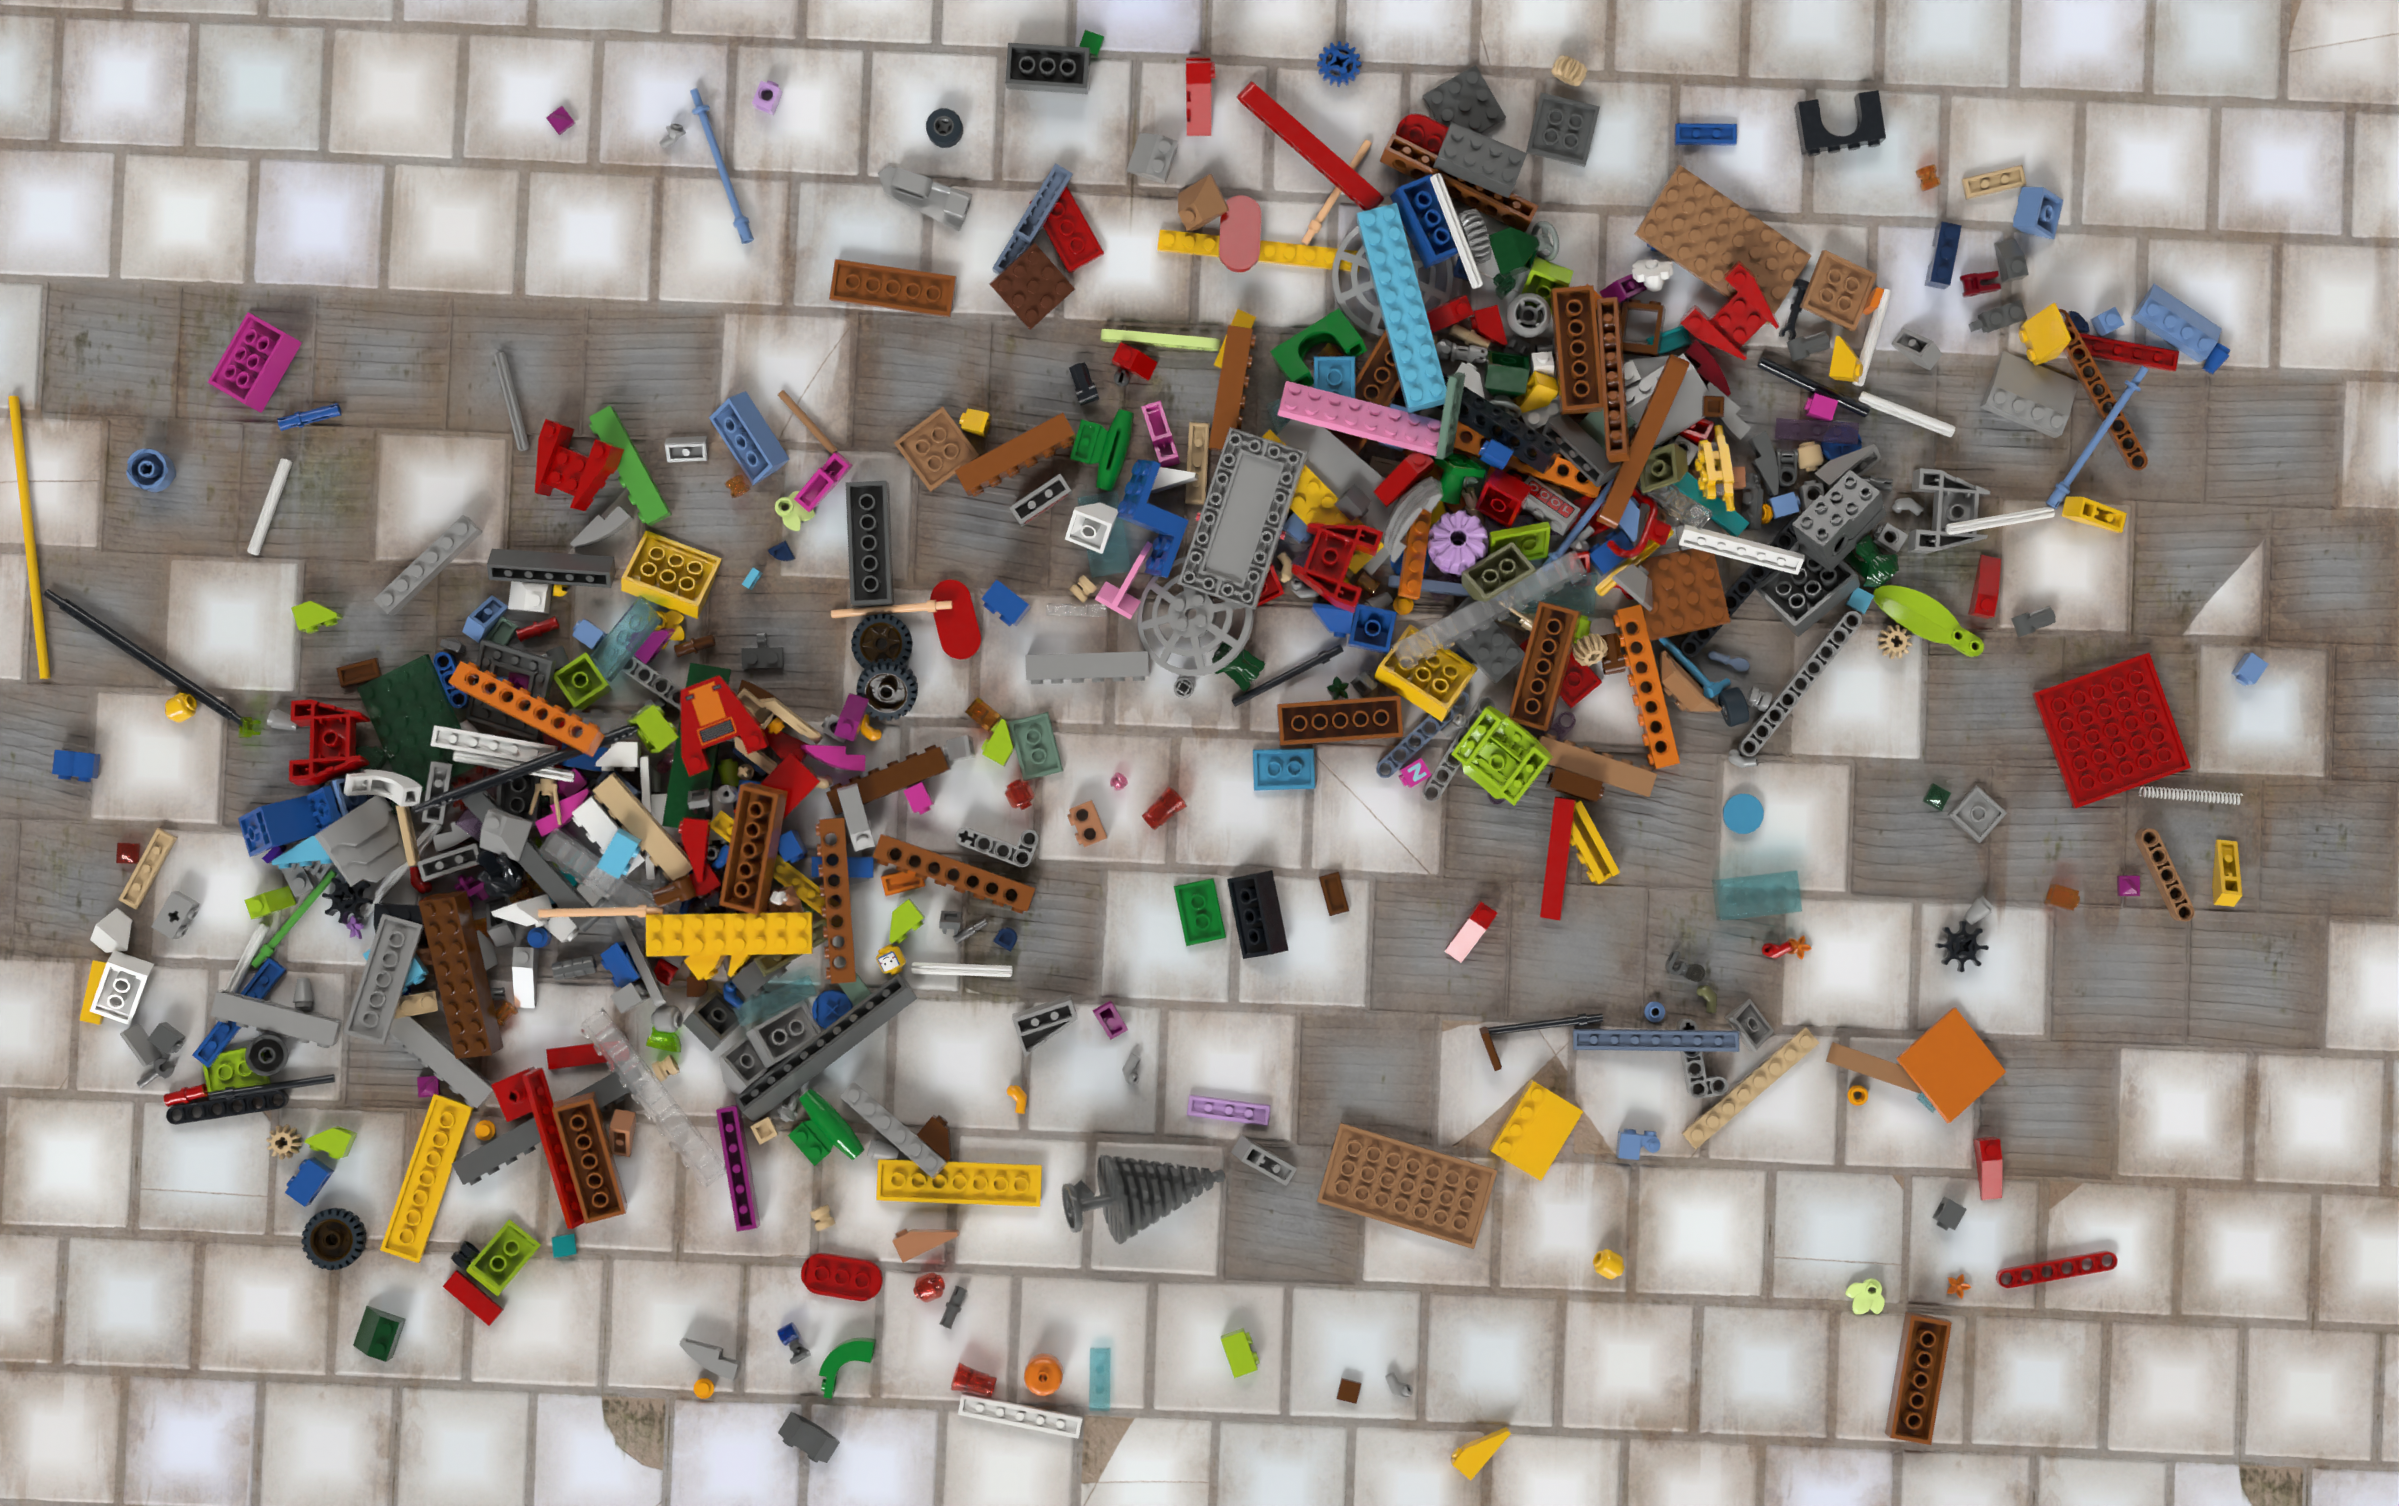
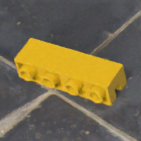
M1577 801L1575 804L1571 846H1576L1579 852L1576 855L1580 863H1585L1588 871L1586 874L1590 881L1600 884L1606 881V879L1619 874L1620 871L1582 801Z

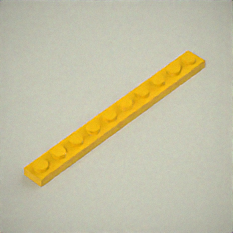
M1160 229L1157 251L1219 257L1220 236ZM1260 240L1258 262L1332 270L1338 249ZM1344 250V252L1356 255L1358 252L1355 250ZM1341 260L1339 271L1351 272L1352 263Z

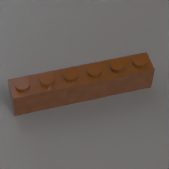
M936 744L924 749L925 753L920 755L917 752L905 756L906 760L899 763L898 760L886 764L888 768L880 770L878 767L868 771V776L861 778L858 775L849 779L850 783L842 786L841 783L829 787L831 791L826 792L834 814L840 815L844 813L837 791L839 788L857 784L863 805L951 770L942 747H936Z

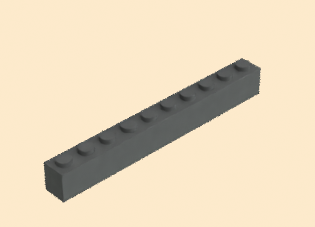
M897 974L736 1096L735 1100L742 1113L753 1122L757 1121L917 999L910 985Z
M634 1061L571 1097L595 1091L602 1113L607 1110L606 1105L611 1102L614 1105L625 1100V1094L631 1092L633 1095L643 1089L641 1085L647 1082ZM533 1117L453 1162L452 1166L462 1184L470 1183L472 1186L482 1180L481 1175L485 1173L491 1175L500 1170L499 1165L504 1162L506 1165H509L518 1160L516 1156L523 1152L524 1155H527L536 1150L534 1146L540 1142L542 1143L535 1118Z

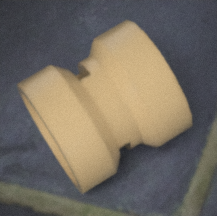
M1082 575L1079 578V582L1076 585H1072L1069 590L1084 603L1088 599L1087 596L1090 593H1094L1097 587Z
M672 1055L665 1057L661 1062L656 1061L652 1063L653 1071L660 1082L667 1079L669 1075L680 1073L678 1064Z
M828 1204L809 1212L811 1218L816 1222L814 1225L816 1231L836 1224L834 1218L830 1216Z

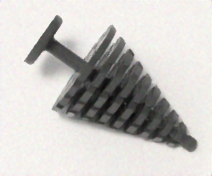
M1101 1155L1097 1163V1180L1100 1196L1080 1200L1073 1184H1063L1062 1202L1065 1217L1070 1230L1076 1233L1080 1232L1083 1227L1082 1212L1103 1208V1214L1111 1236H1113L1115 1242L1122 1244L1127 1241L1128 1237L1130 1238L1138 1234V1230L1146 1229L1150 1224L1158 1222L1160 1217L1165 1218L1168 1216L1171 1210L1179 1209L1182 1206V1202L1185 1205L1191 1202L1193 1194L1194 1197L1200 1196L1203 1193V1187L1208 1191L1213 1188L1214 1182H1223L1225 1180V1173L1223 1170L1211 1172L1209 1168L1202 1167L1200 1172L1198 1167L1191 1166L1187 1170L1186 1166L1177 1164L1176 1169L1173 1164L1166 1162L1162 1165L1157 1161L1149 1163L1147 1160L1139 1159L1137 1162L1133 1158H1126L1124 1160V1158L1115 1156L1112 1159L1109 1155Z

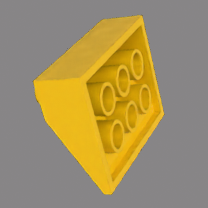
M645 531L621 578V591L698 619L710 593L722 558Z
M1410 624L1379 664L1374 678L1442 722L1478 668Z
M1530 1079L1488 1149L1542 1181L1584 1111Z

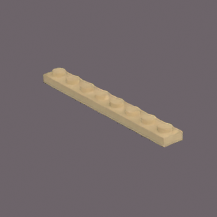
M1804 1027L1681 1134L1694 1149H1697L1816 1047L1819 1041L1807 1027Z

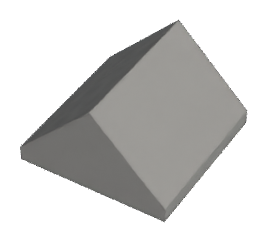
M1751 999L1746 1000L1724 1017L1733 1030L1739 1031V1038L1747 1049L1752 1052L1757 1051L1774 1032Z

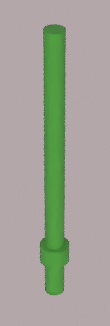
M331 869L269 943H265L262 946L261 952L251 962L255 968H258L267 956L270 957L274 953V948L332 882L331 879L338 875L334 870Z

